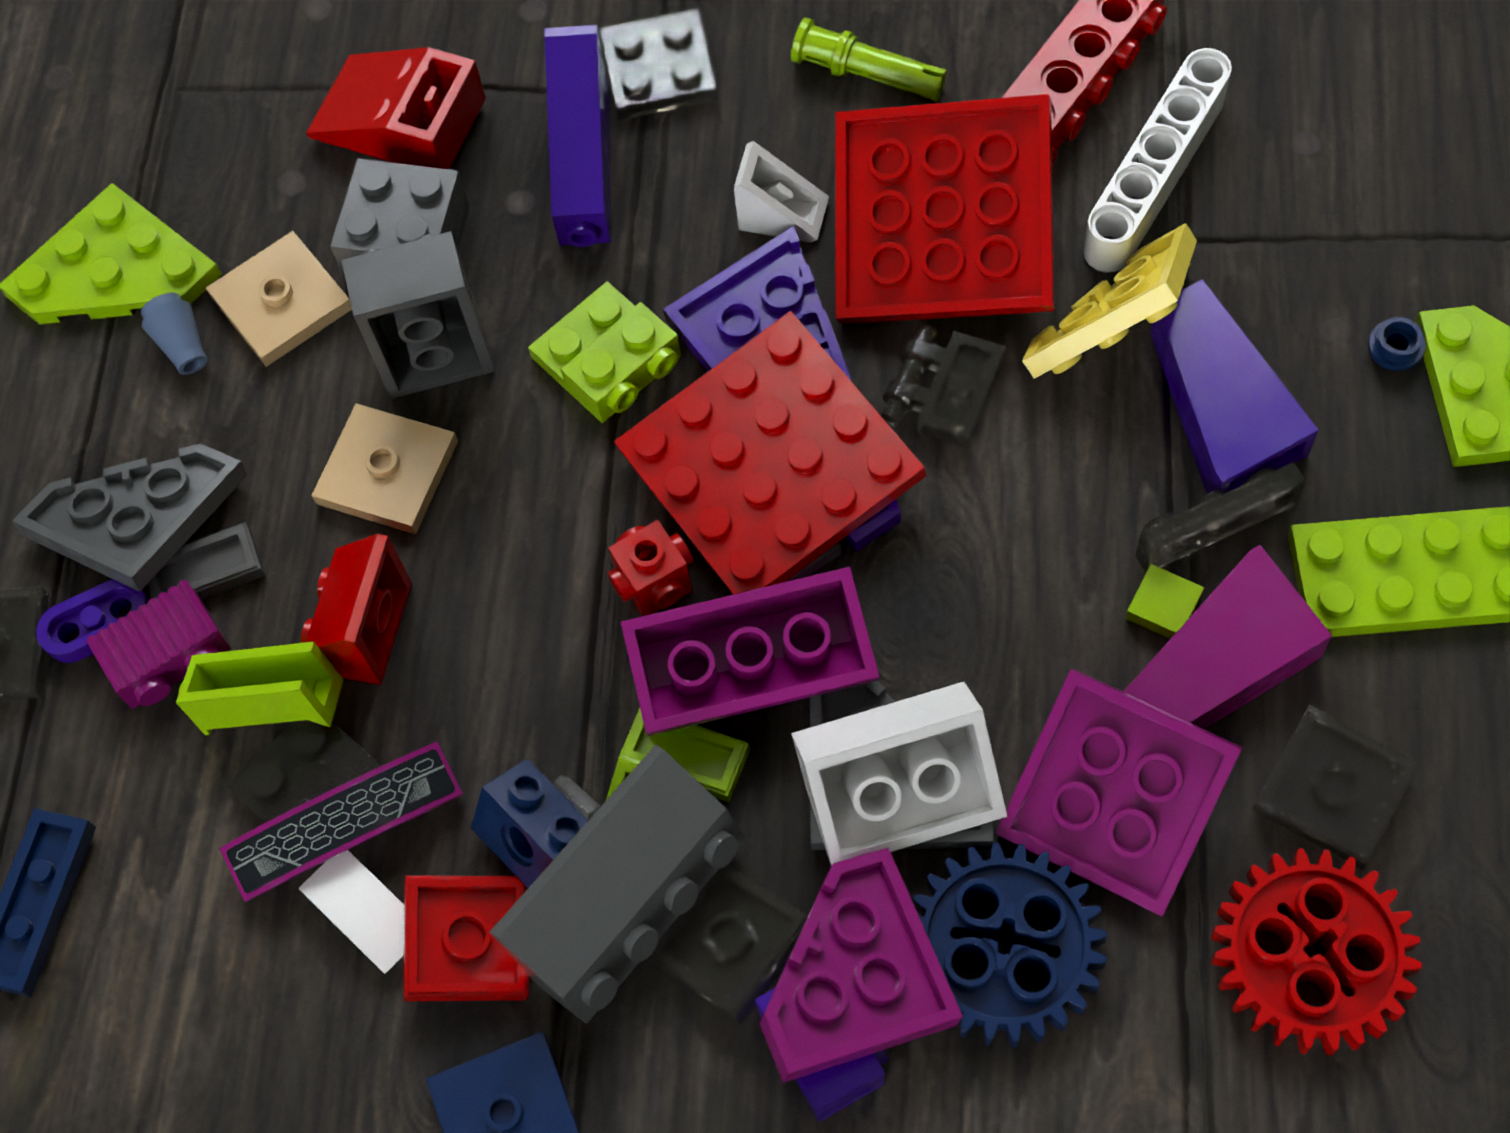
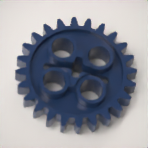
M999 842L993 843L990 859L984 861L974 847L968 848L967 867L962 868L949 857L945 861V870L948 877L946 881L933 874L927 876L926 885L933 898L915 894L913 898L915 909L924 915V917L919 918L963 1015L960 1036L964 1038L972 1031L975 1025L984 1027L985 1045L988 1046L995 1039L997 1030L1006 1031L1011 1047H1017L1021 1029L1028 1028L1032 1037L1038 1043L1043 1042L1045 1021L1048 1020L1055 1028L1063 1032L1068 1025L1063 1009L1066 1007L1082 1015L1087 1007V1003L1078 990L1087 993H1096L1100 981L1086 970L1104 969L1107 962L1105 955L1091 950V948L1104 944L1107 939V931L1089 928V925L1099 918L1102 910L1100 906H1081L1080 903L1087 896L1089 886L1087 883L1073 888H1069L1066 885L1071 871L1069 865L1060 868L1054 874L1048 871L1049 853L1046 851L1033 864L1026 861L1024 844L1018 845L1013 859L1004 858ZM984 897L994 904L997 911L992 917L987 919H975L965 912L963 904L970 898ZM1034 908H1043L1055 916L1057 926L1049 931H1037L1027 924L1024 915ZM954 929L962 930L965 934L974 938L955 939L950 935V932ZM1000 933L1012 935L1013 946L1010 954L997 952ZM1055 948L1059 950L1060 956L1052 958L1039 950ZM964 955H972L984 963L986 973L976 980H965L954 972L952 968L953 962ZM1025 967H1033L1045 975L1048 986L1037 993H1029L1017 985L1014 974Z

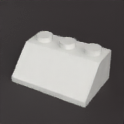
M965 682L791 733L806 790L831 866L833 863L884 848H889L890 852L1007 817L983 709Z

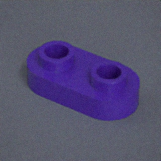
M111 579L48 609L38 622L36 629L37 640L40 646L53 659L59 662L73 663L93 655L86 642L89 636L96 635L100 629H106L109 623H116L119 619L117 616L123 608L132 607L131 611H135L140 605L147 604L150 598L143 589L139 592ZM79 631V635L75 640L65 643L70 633Z

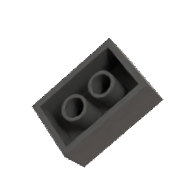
M451 231L438 235H423L414 241L384 249L366 250L358 256L341 260L353 316L390 399L495 372L482 320Z

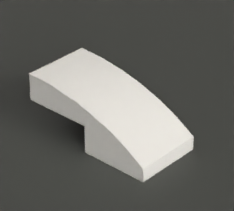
M348 850L323 863L298 888L384 974L403 956L404 904Z

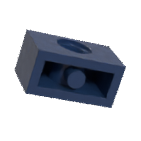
M527 758L482 787L471 829L520 881L529 888L588 820Z

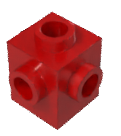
M659 520L645 527L636 526L627 530L617 539L615 544L608 547L614 566L612 570L607 572L608 577L622 601L625 602L631 598L642 616L651 615L667 608L693 591L687 567L693 563L691 553L678 533L670 537L668 536Z

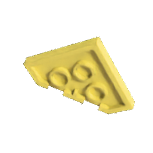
M1185 223L1137 250L1124 261L1127 266L1116 274L1113 279L1115 283L1112 286L1107 280H1103L1071 306L1073 311L1060 322V330L1058 332L1053 326H1047L1031 340L1022 360L1033 378L1035 379L1050 370L1054 374L1062 373L1075 365L1081 359V353L1096 345H1099L1101 349L1108 348L1123 339L1128 334L1129 327L1144 319L1148 323H1154L1170 314L1178 305L1177 301L1197 243V239L1188 225Z

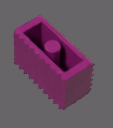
M187 580L180 581L177 586L170 587L167 592L160 593L157 598L150 599L147 604L140 605L137 610L129 611L126 617H119L116 623H109L106 629H100L96 635H91L86 640L114 690L132 710L139 705L150 706L163 700L170 693L171 686L185 677L192 655L225 652L231 649V646L205 604Z

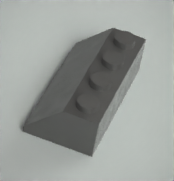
M655 745L493 927L490 933L541 989L587 1024L598 1010L603 1009L612 1001L618 987L634 968L653 953L658 940L675 920L694 905L699 892L717 871L732 861L738 847L746 838L728 810L664 749Z

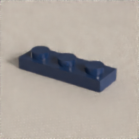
M34 808L0 893V990L32 997L96 827L90 821Z

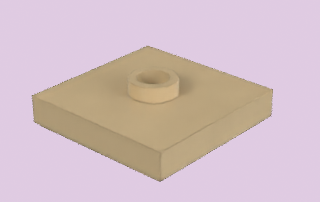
M291 231L206 287L212 300L266 367L352 310L348 296L294 231Z
M356 403L311 496L317 505L416 535L458 443L456 434L449 430Z

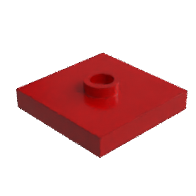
M405 876L403 1002L527 1000L529 996V975L490 933L493 927L527 890V887L517 876Z

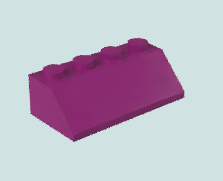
M850 567L621 622L647 737L880 679Z

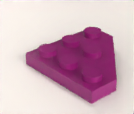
M889 848L832 864L759 1022L783 1083L957 1026L963 1018Z

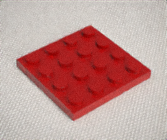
M1049 94L835 112L836 320L839 324L1055 311L1052 107Z
M789 311L614 441L624 458L732 595L786 582L927 476L922 463L792 311Z

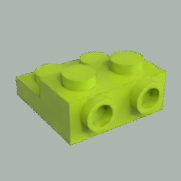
M608 281L528 347L531 358L602 424L615 412L621 413L628 409L643 388L655 378L661 379L669 374L675 367L678 358L681 357L677 333L642 302H639L636 306L631 303Z

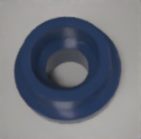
M1392 317L1379 323L1372 330L1368 340V351L1372 359L1381 367L1392 371H1404L1416 366L1422 359L1426 348L1421 328L1414 321L1405 317ZM1389 343L1398 344V345H1400L1404 350H1396V349L1390 347L1388 344H1389Z

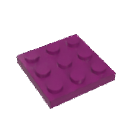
M1074 668L1070 669L1006 808L1007 817L1001 819L995 834L1014 844H1024L1025 849L1039 856L1046 851L1049 853V861L1061 867L1069 865L1071 872L1163 917L1243 747Z

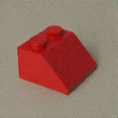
M375 534L335 549L330 567H325L319 576L317 585L319 601L313 619H307L302 629L300 643L315 642L344 679L382 685L412 586V581L389 536Z

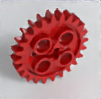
M1298 849L1293 856L1291 867H1288L1278 853L1273 854L1268 862L1269 875L1257 865H1252L1246 874L1251 887L1235 881L1228 893L1237 904L1222 902L1216 913L1222 920L1230 924L1215 926L1211 933L1212 940L1227 946V948L1214 953L1211 958L1212 965L1230 968V972L1221 979L1218 987L1220 990L1238 988L1241 995L1231 1008L1232 1011L1237 1013L1251 1007L1257 1014L1252 1021L1250 1029L1256 1032L1269 1022L1276 1027L1274 1045L1278 1047L1291 1033L1297 1035L1300 1054H1306L1311 1049L1315 1039H1320L1327 1056L1333 1055L1339 1049L1340 1036H1343L1346 1043L1355 1051L1365 1043L1363 1029L1378 1039L1387 1031L1382 1016L1396 1022L1406 1012L1395 998L1409 1000L1417 991V988L1411 982L1402 977L1416 975L1422 968L1420 961L1405 956V953L1415 949L1421 942L1420 937L1401 933V928L1413 915L1411 911L1393 913L1390 909V904L1399 893L1396 889L1387 890L1381 894H1378L1373 889L1379 875L1376 870L1368 873L1363 879L1354 876L1356 859L1350 857L1341 869H1337L1332 866L1330 850H1324L1317 863L1310 864L1304 849ZM1319 897L1324 899L1332 908L1334 918L1321 920L1314 917L1305 906V898ZM1285 906L1290 912L1291 919L1286 915L1280 914L1277 907ZM1270 931L1277 934L1284 943L1285 953L1271 955L1264 952L1256 942L1255 933ZM1317 944H1321L1325 948L1326 953L1324 956L1318 954L1312 958L1303 950L1306 945L1314 947ZM1357 946L1366 950L1374 961V970L1362 971L1356 969L1346 956V948ZM1309 981L1320 987L1325 995V1006L1312 1007L1305 1004L1297 994L1296 983ZM1340 983L1350 987L1353 991V996H1346L1341 991Z

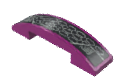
M434 742L305 802L234 839L219 849L244 902H248L347 850L462 796L463 793L439 743Z

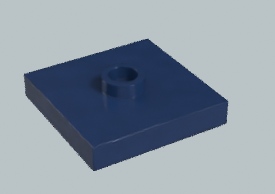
M543 1031L426 1078L443 1133H580L548 1039Z

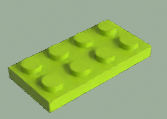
M1510 506L1291 525L1287 536L1298 593L1332 637L1510 622Z

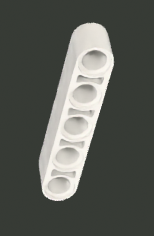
M1202 48L1192 52L1185 59L1091 211L1087 223L1083 251L1085 260L1095 270L1109 273L1121 270L1126 266L1124 261L1137 250L1220 113L1225 101L1232 70L1231 61L1221 51L1212 48ZM1105 236H1110V237H1114V238H1116V239H1107V238H1104V237H1105Z

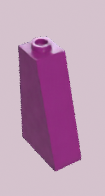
M1258 545L1246 554L1123 692L1202 729H1206L1319 660L1332 635L1263 547Z

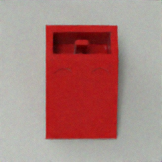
M430 47L349 55L307 130V137L392 163L449 170L486 100L476 61Z

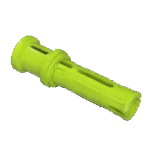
M807 17L802 19L791 49V61L801 64L806 60L830 68L831 74L839 77L841 75L846 76L848 72L904 91L919 94L936 102L943 91L948 73L947 69L927 65L914 59L858 42V37L854 36L853 32L845 30L842 34L815 26L814 20Z

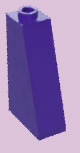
M597 25L545 28L551 216L559 246L573 245L576 247H588L594 243L611 242L610 89Z
M1202 279L1185 289L1182 287L1177 307L1166 317L1152 323L1150 334L1208 499L1216 507L1308 457L1319 430Z

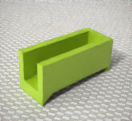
M315 642L192 655L184 680L179 688L176 704L204 735H210L212 729L303 720L331 727L344 679Z

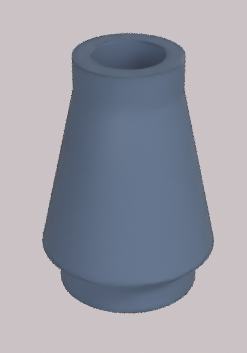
M165 293L151 299L143 306L141 310L143 317L142 328L173 362L179 374H192L207 364L208 358L203 350L189 302L182 300L177 293Z

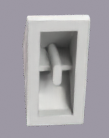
M752 141L746 144L734 185L739 230L777 237L794 226L800 241L811 243L818 240L829 196L756 142Z

